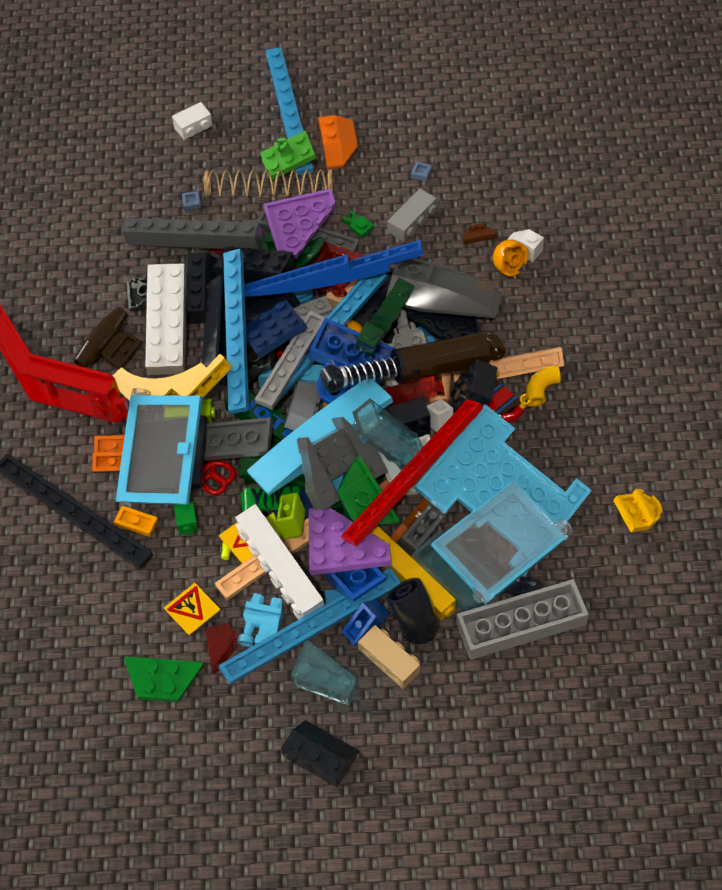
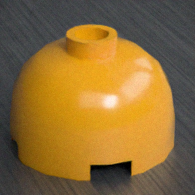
M513 239L500 242L493 253V263L496 269L508 277L519 274L520 271L517 270L523 264L526 265L528 260V249L523 243Z

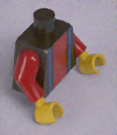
M497 370V376H496V378H497V377L499 376V374H500V371H499V370ZM496 380L493 399L487 406L510 423L517 421L526 410L525 407H531L534 401L529 399L528 402H525L529 397L528 394L521 395L520 399L517 398Z

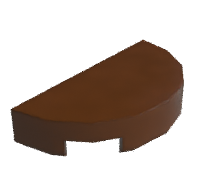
M475 224L470 226L463 235V245L498 237V234L494 228L491 229L485 226V224Z

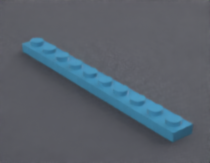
M279 47L266 50V56L286 136L289 139L303 132L283 51ZM311 161L296 168L297 175L304 174L306 169L313 173Z
M241 249L223 253L227 361L232 366L227 373L228 411L231 414L249 410L244 265Z
M383 273L360 279L326 318L346 326L388 279L387 274ZM310 349L278 402L313 364L314 361L308 358Z
M389 568L382 572L387 577L386 581L354 602L341 595L220 664L219 669L229 685L351 616L363 602L378 600L389 594L390 589L396 587L401 581L393 570Z

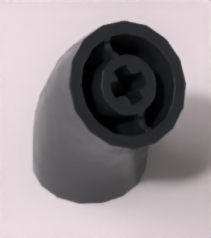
M411 578L401 582L390 591L387 601L396 615L403 637L413 644H426L435 638L439 628L434 604L419 578Z

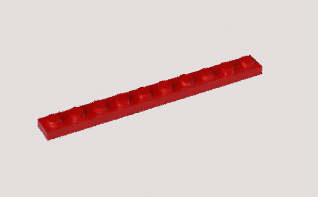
M466 400L341 535L344 542L354 546H358L363 542L364 538L390 512L396 503L403 498L406 492L415 485L417 480L427 472L428 468L453 443L459 434L465 430L470 422L477 417L483 409L481 403Z

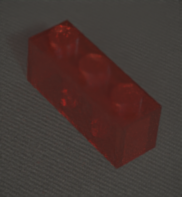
M437 376L383 388L393 400V403L385 408L423 397L424 401L445 396L442 377Z

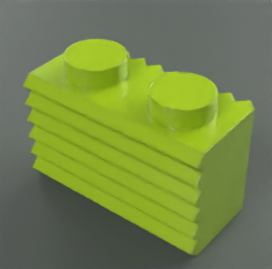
M298 493L282 495L280 497L276 524L284 539L299 537L303 532L302 527L306 510Z

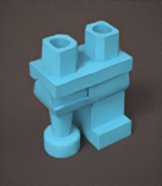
M254 593L251 601H246V609L243 613L246 622L244 633L238 636L237 643L245 647H252L253 643L257 644L280 631L284 619L282 599L274 597L271 599L270 606L264 605L265 597L263 595ZM254 628H260L258 635H256L254 641V638L252 637Z

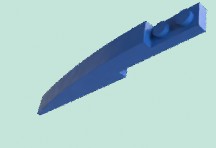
M421 240L353 260H350L348 254L322 261L244 284L245 297L322 288L390 272V264H399L404 260L416 259L424 255Z

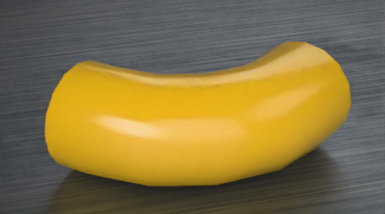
M558 365L542 368L531 376L526 386V394L529 395L526 399L527 402L529 399L534 401L531 407L544 404L546 401L545 389L550 385L560 383L561 377Z

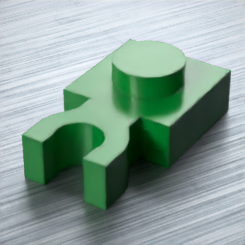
M352 210L349 212V217L351 218L342 217V222L349 225L350 230L361 239L374 230L373 223L362 215L359 218L356 217L355 212Z

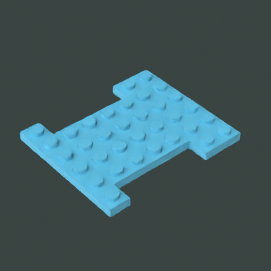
M486 404L477 417L459 434L414 487L419 494L445 514L456 500L472 512L511 481L515 480L555 522L554 526L559 531L592 491L577 478L564 491L514 451L505 441L515 428ZM513 495L484 516L487 521L486 525L518 550L507 564L512 570L553 538Z

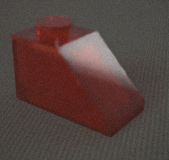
M230 624L205 628L213 674L219 672V665L227 661L235 651L234 643L237 642L235 630L231 631Z

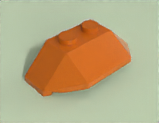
M337 115L319 116L318 123L327 169L344 167L358 148L353 120Z

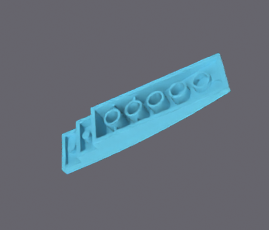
M372 378L368 379V382H365V380L361 381L360 384L358 383L285 437L247 470L248 474L268 495H271L302 474L303 464L298 450V438L309 437L311 443L336 429L331 420L336 417H344L362 435L364 433L363 428L379 418L378 412L393 403L392 397Z

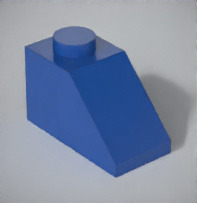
M377 599L363 602L344 627L342 633L356 646L358 641L374 625L379 628L390 613Z

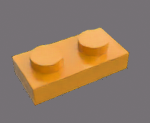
M125 506L121 507L114 520L115 526L151 537L158 523L157 517Z

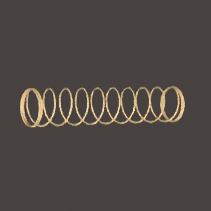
M254 169L250 172L247 187L244 174L241 171L245 185L246 197H248L250 178L253 171L256 175L260 197L262 196L263 181L266 171L268 172L270 177L273 197H275L277 179L280 171L283 176L285 192L287 197L289 195L290 181L293 171L296 174L299 195H302L304 179L307 171L309 173L311 181L312 193L316 192L320 171L323 175L325 190H327L325 176L322 169H320L317 174L315 191L313 189L311 174L308 169H306L304 172L301 191L298 175L294 169L291 171L288 191L286 187L284 173L281 169L277 172L274 189L270 172L267 169L264 171L261 183V190L258 176ZM329 169L328 189H331L333 193L332 169ZM209 170L205 171L204 189L206 197L211 195V173L213 171L218 183L219 196L221 197L223 178L226 171L230 177L233 197L235 196L237 176L241 170H238L236 174L234 189L228 170H225L222 175L221 186L219 185L215 170H211V172Z

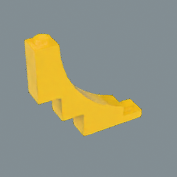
M219 354L207 368L202 363H199L183 373L166 378H142L127 372L122 367L113 377L116 379L119 391L129 401L130 395L201 396L203 398L228 373L232 366ZM138 405V409L142 412L148 405ZM162 405V406H163L166 410H168L172 405Z

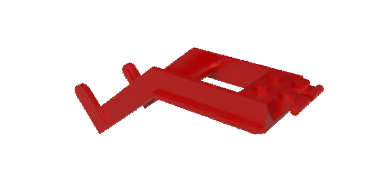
M0 304V351L30 401L114 423L127 420L129 406L126 398H121L115 377L105 372L31 354ZM54 383L86 391L87 395L55 387Z

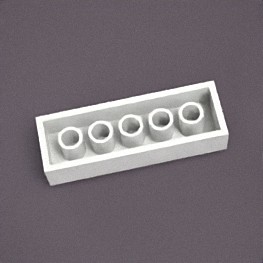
M184 264L148 265L145 367L149 375L180 374L186 371L187 271Z
M257 505L251 506L236 516L237 524L235 527L238 530L237 533L243 542L246 541L254 557L258 556L257 558L265 573L269 571L268 574L271 577V582L276 589L280 587L281 596L286 604H292L291 607L295 617L299 620L324 606L322 597Z

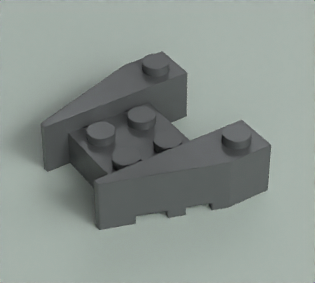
M344 417L332 418L331 420L336 429L311 443L309 437L297 439L298 450L303 464L302 473L305 476L306 482L305 491L315 510H325L340 501L331 480L348 471L357 456L362 457L374 479L388 471L380 454Z

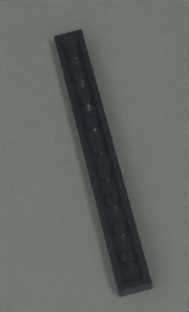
M6 454L0 460L1 475L141 570L152 558L153 553L10 455Z

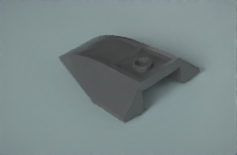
M408 259L396 264L387 295L399 277L414 285L415 288L407 300L405 308L422 312L496 318L502 294L477 278L450 267L419 259Z

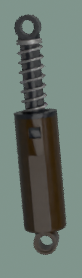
M475 333L392 349L390 357L386 361L381 358L379 362L373 360L370 364L366 361L364 365L358 363L356 367L354 364H351L349 368L347 366L337 368L334 365H329L320 371V378L326 390L331 393L341 390L348 383L353 386L356 381L360 384L361 380L368 382V379L372 378L375 381L376 377L382 380L383 376L390 378L392 374L397 383H404L465 371L477 359L489 364L490 360L501 359L506 354V348L496 334L485 336L483 333Z

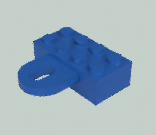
M324 318L311 346L308 358L325 365L324 367L334 365L337 368L341 366L349 368L351 364L357 367L358 363L364 365L368 361L371 364L373 360L379 362L381 358L386 361L390 357L392 349L395 348L380 342L374 355L370 357L355 348L359 332ZM319 377L317 392L325 403L330 404L357 385L358 382H354L353 386L348 383L346 387H342L338 395L333 396L326 390ZM376 377L375 382L379 385L381 379Z

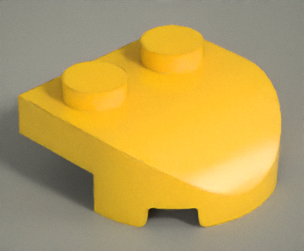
M635 489L632 494L618 495L613 500L631 533L649 530L660 519V514L662 513L660 502L654 495L650 497L645 494L642 489Z

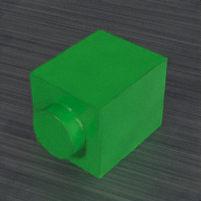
M189 502V505H174L179 535H190L198 532L193 502Z

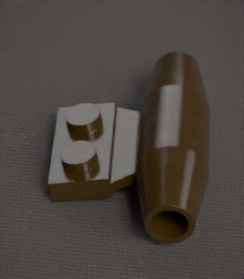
M115 308L99 322L84 340L73 359L77 366L87 368L102 355L108 364L120 369L127 364L142 345L140 339L128 332H120L128 318V313L123 308Z

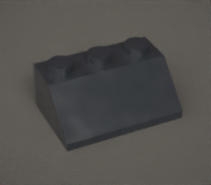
M306 720L291 731L281 747L283 757L335 787L339 786L359 754V750Z

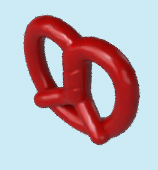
M220 460L207 463L203 468L201 488L211 495L222 494L226 490L227 485L236 478V470L229 463ZM216 467L226 468L229 470L230 476L224 478L215 472ZM212 478L221 484V487L217 490L207 486L205 481Z

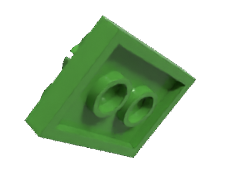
M306 130L287 140L279 138L277 139L279 144L275 142L273 147L260 153L265 168L270 172L272 180L276 179L277 172L280 169L286 174L317 158Z

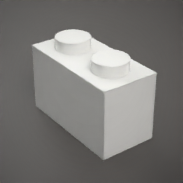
M201 102L172 116L174 128L183 140L213 126L211 114Z

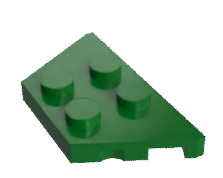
M357 456L336 491L353 522L382 492L361 456ZM392 508L377 525L398 523L400 520Z
M138 657L124 658L138 700L180 702L185 695V691L193 684L195 676L204 668L203 662Z

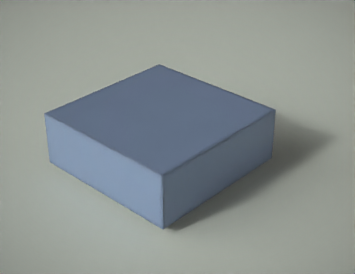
M416 161L411 172V178L427 182L432 172V165Z
M199 191L182 194L184 211L201 208Z

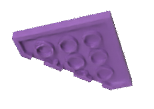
M331 189L263 204L276 251L285 250L293 252L294 259L299 257L336 206Z
M330 507L325 510L309 509V571L311 575L391 566L390 545L372 533H369L358 546L344 542L341 535L352 525L353 522Z

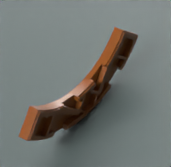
M426 498L403 521L390 539L394 542L399 541L430 504Z

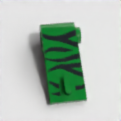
M281 487L271 495H268L262 488H246L240 493L242 512L255 504L261 512L265 510H278L282 495L298 493L300 497L299 487Z

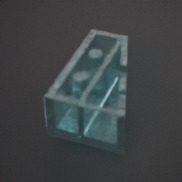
M306 639L290 675L292 685L350 706L358 688L357 678Z

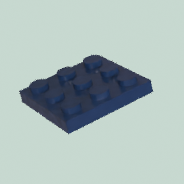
M284 300L277 303L268 312L262 313L254 321L246 324V340L261 359L308 327L288 301Z

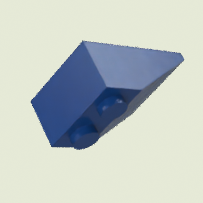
M377 567L323 574L326 581L336 591L353 602L387 580V577Z

